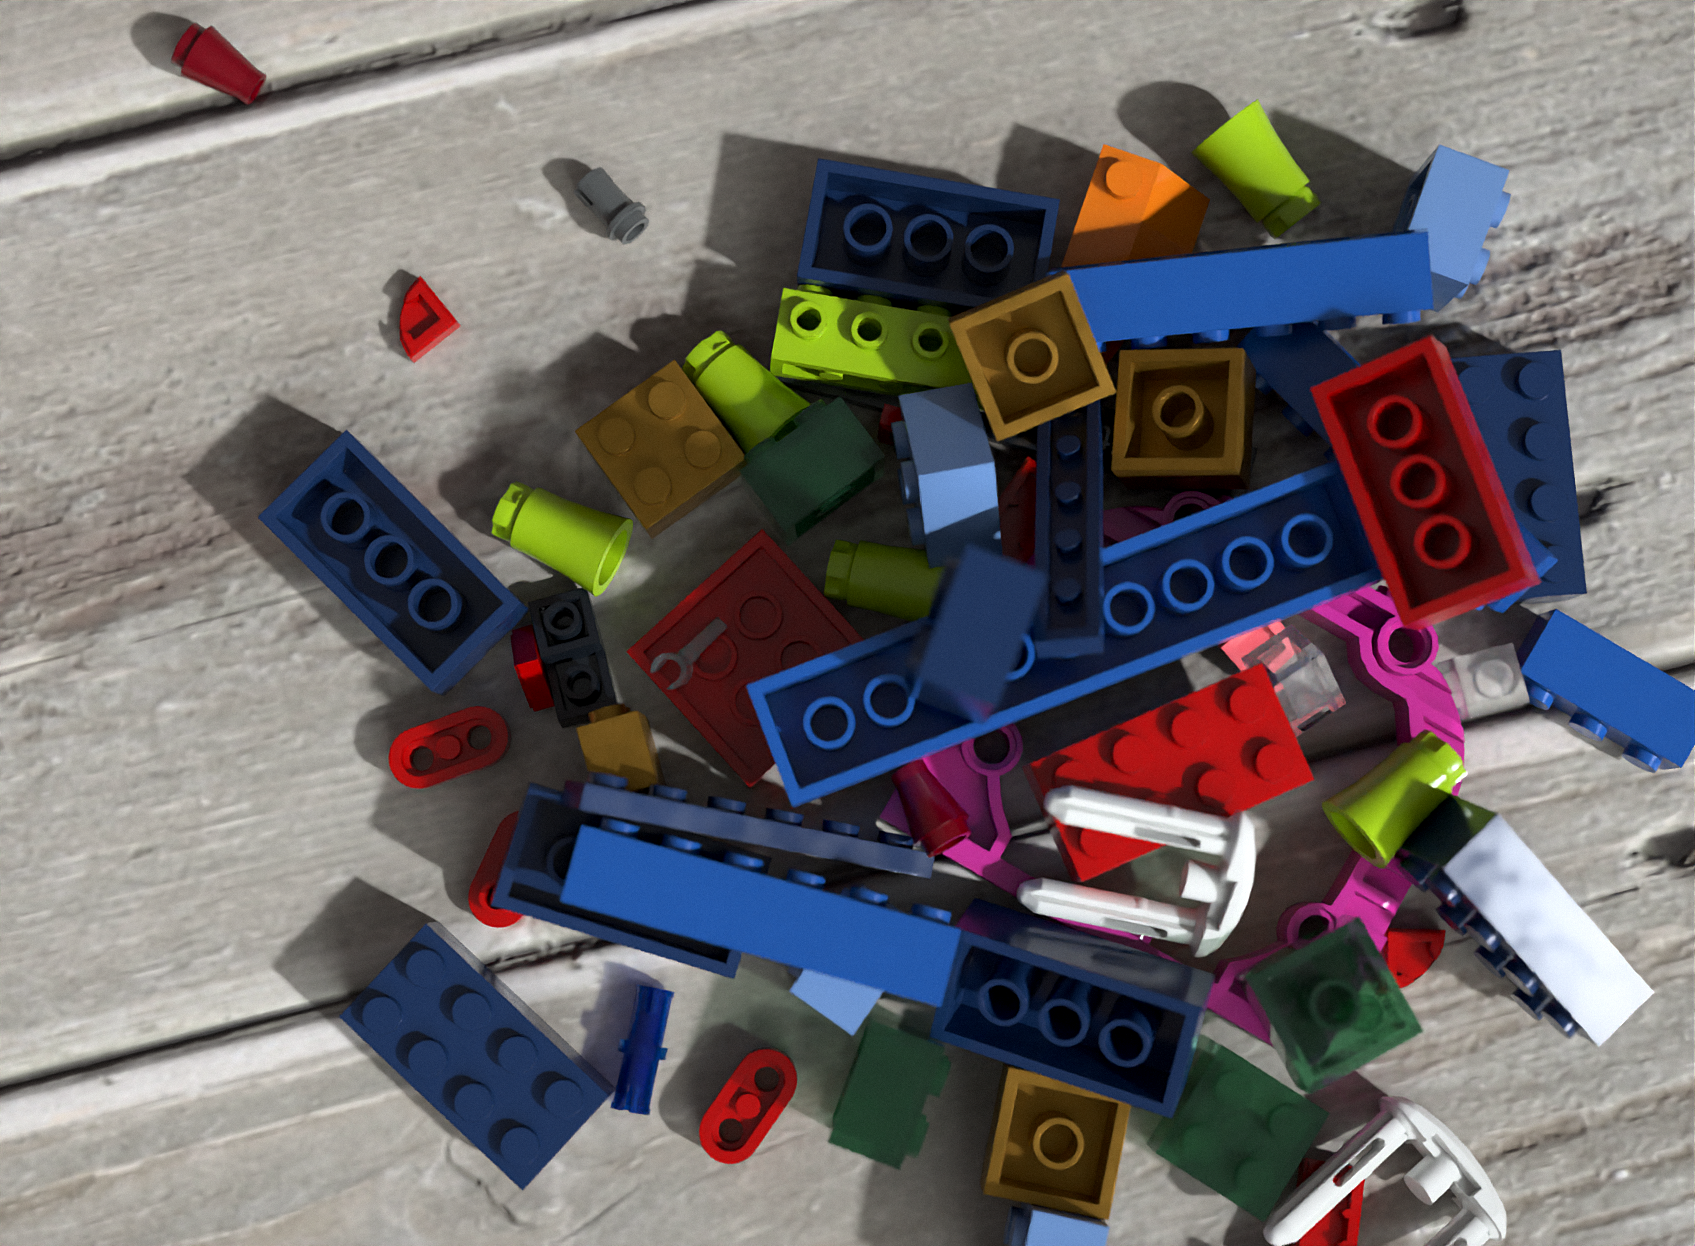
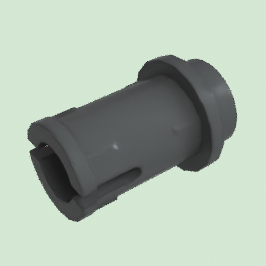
M598 167L588 172L576 185L578 189L574 190L575 196L607 227L606 235L610 240H619L623 245H627L636 240L647 228L649 219L644 215L646 211L645 206L641 202L634 203L629 199L603 168Z

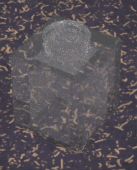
M1292 624L1241 658L1246 669L1263 663L1296 738L1346 704L1324 653Z
M1513 642L1435 664L1452 691L1451 695L1460 720L1530 702Z

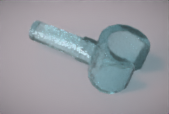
M716 617L679 652H668L656 657L651 664V673H656L667 660L672 659L679 664L681 673L678 680L667 689L670 690L684 686L692 677V664L727 628L726 624L719 617Z

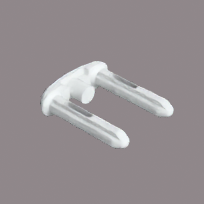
M1073 786L1053 789L1047 793L1044 800L1045 809L1062 823L1221 855L1222 858L1219 865L1186 859L1180 878L1179 896L1201 901L1200 906L1196 909L1046 878L1023 881L1017 889L1019 903L1037 914L1187 944L1191 948L1194 957H1204L1222 945L1236 926L1246 907L1253 883L1255 861L1254 823L1244 811L1237 810L1228 819L1184 810L1175 806H1165Z
M1384 1096L1378 1100L1380 1112L1270 1212L1263 1230L1265 1239L1273 1246H1282L1298 1241L1362 1180L1370 1176L1373 1170L1403 1142L1406 1144L1412 1143L1424 1157L1404 1176V1181L1411 1192L1425 1204L1432 1205L1447 1189H1450L1454 1193L1453 1201L1461 1209L1424 1246H1450L1452 1244L1454 1246H1482L1488 1239L1500 1242L1505 1238L1507 1217L1504 1205L1488 1175L1470 1150L1444 1123L1421 1105L1408 1098ZM1371 1143L1372 1149L1334 1184L1333 1177Z

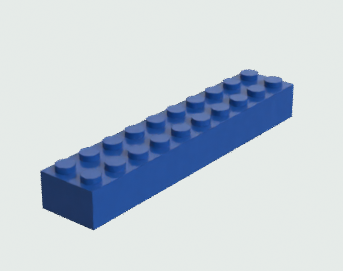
M1337 459L1104 548V653L1037 658L1033 643V613L998 707L984 725L911 698L914 682L904 679L907 661L922 622L936 627L937 622L929 619L928 616L746 685L790 803L795 808L1365 589L1384 580V577Z

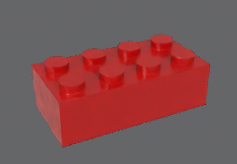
M1430 335L1310 388L1403 627L1419 631L1541 583L1444 345Z
M1263 663L1244 669L1022 766L1073 882L1088 880L1167 844L1062 823L1045 809V797L1053 789L1073 786L1229 818L1237 810L1245 811L1315 780Z

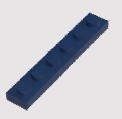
M1102 399L1037 425L1035 570L1048 575L1034 610L1033 643L1037 658L1104 653Z
M589 771L587 784L565 780L560 804L562 806L931 879L935 856L928 858L925 852L913 850L914 844L910 836L879 831L877 842L858 839L860 826L823 819L821 831L803 828L801 826L804 815L773 808H766L764 819L744 816L746 803L714 796H708L707 806L704 808L685 804L687 791L656 784H649L647 796L625 791L626 778Z

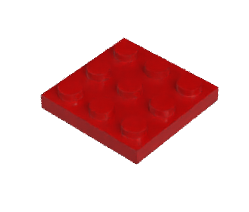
M761 529L626 652L748 787L751 788L776 763L746 685L864 641V639L768 534Z

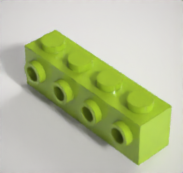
M799 285L797 290L783 288L771 353L770 372L774 376L893 396L972 383L979 410L985 411L949 325L948 318L952 317V312L930 305L919 306L916 308V311L892 307L893 304L890 300L874 295H861L856 300L833 297L832 291L817 285Z

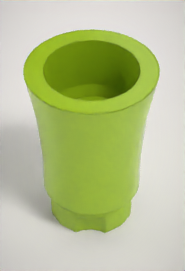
M1258 99L1237 113L1191 152L1241 202L1256 223L1262 220V224L1274 240L1322 203L1315 192L1309 186H1305L1310 180L1293 160L1278 137Z
M722 330L716 331L710 337L702 340L688 354L681 368L691 383L695 385L694 387L708 406L736 438L755 467L765 464L784 450L803 431L814 415V405L784 385L762 366L743 345H735L731 338Z
M515 481L510 485L504 496L501 497L492 518L493 528L491 534L510 542L513 549L539 560L567 576L597 597L608 587L625 556L632 535L633 521L630 518L598 511L567 500L541 487L534 490L521 482Z
M835 540L826 571L824 597L847 600L848 606L876 611L913 622L929 615L933 594L944 566L929 568L926 552L923 549L889 546L860 540L859 544Z
M1424 729L1409 743L1403 742L1382 762L1353 784L1323 801L1322 808L1336 831L1359 855L1374 866L1384 869L1414 830L1452 794V787L1460 782L1467 775V772L1463 767L1464 762L1457 752L1447 742L1434 734L1433 731Z

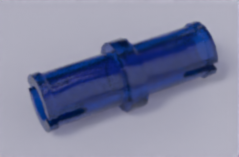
M636 984V995L627 1038L620 1039L618 1051L623 1052L614 1100L611 1102L610 1108L621 1111L628 1110L630 1113L650 1115V1103L659 1060H666L668 1048L662 1046L671 1002L675 992Z

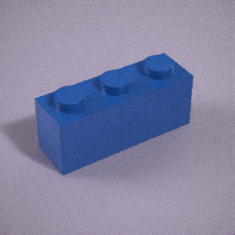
M1558 609L1537 616L1503 677L1518 685L1515 693L1520 698L1544 710H1548L1552 705L1571 716L1568 724L1574 730L1596 741H1602L1606 737L1625 748L1622 753V757L1645 771L1656 773L1658 768L1660 770L1682 768L1695 746V690Z

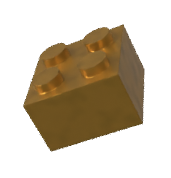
M1064 270L948 318L949 325L997 442L1116 393L1069 273Z
M1244 349L1120 350L1111 470L1128 489H1249L1256 369Z
M675 359L575 430L582 444L651 539L749 470L746 456Z
M1003 1062L979 1183L983 1194L1109 1220L1131 1105Z

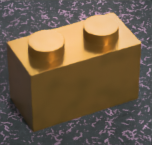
M625 703L601 708L588 713L591 724L576 728L588 773L592 771L626 778L625 791L640 795L648 793L649 784L667 787L648 717L638 710L631 712L630 707H625Z

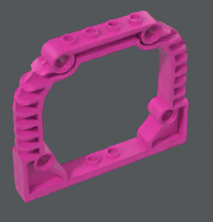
M1184 491L1173 496L1162 509L1150 506H1125L1103 510V549L1172 523L1174 515L1178 511L1187 510L1196 514L1234 498L1219 494L1216 500L1208 494L1199 491ZM1035 553L1025 564L1026 567L1034 570ZM1379 585L1376 590L1367 587L1298 614L1345 641L1348 663L1355 677L1369 690L1392 703L1395 712L1397 747L1403 742L1409 743L1421 731L1428 729L1447 742L1464 762V730L1451 695L1452 691L1441 672L1432 665L1439 649L1438 635L1433 626L1419 631L1403 627L1389 590L1383 585ZM1393 631L1405 633L1413 643V654L1407 663L1398 661L1389 650L1388 641ZM1011 724L995 730L1004 737L1007 744L1006 755L997 764H987L977 758L973 745L975 738L922 759L930 772L969 814L966 823L972 832L971 835L941 854L1017 898L1019 885L1023 881L1035 878L1000 858L1012 838L1001 798L1000 776L1015 767L1023 751L1022 736L1018 728ZM1462 780L1452 787V795L1458 797ZM895 788L879 818L911 836L900 798ZM1352 849L1333 885L1320 903L1310 901L1297 902L1287 907L1280 915L1276 926L1277 941L1259 950L1219 961L1212 973L1216 976L1207 1009L1303 1065L1315 1070L1388 938L1383 935L1412 885L1397 867L1403 860L1401 856L1396 852L1387 866L1381 869L1365 860ZM1314 915L1322 921L1326 935L1319 947L1307 950L1299 940L1298 930L1300 924L1306 918ZM1048 916L1066 927L1178 962L1149 945L1153 937Z

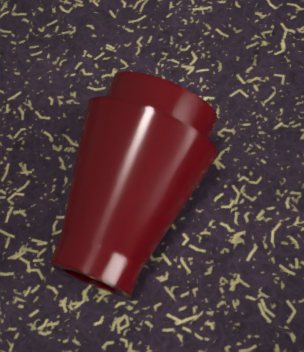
M196 22L185 31L171 57V63L181 69V77L238 98L247 105L251 104L257 97L267 78L265 73L257 69L214 26H209L206 29Z
M923 759L905 765L890 777L897 789L914 847L922 846L928 858L953 848L971 835L972 832L966 823L969 814L930 772Z

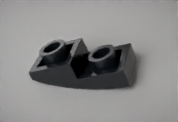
M579 588L528 602L540 657L546 667L554 706L561 727L566 728L590 721L588 713L619 704L589 592L584 588Z

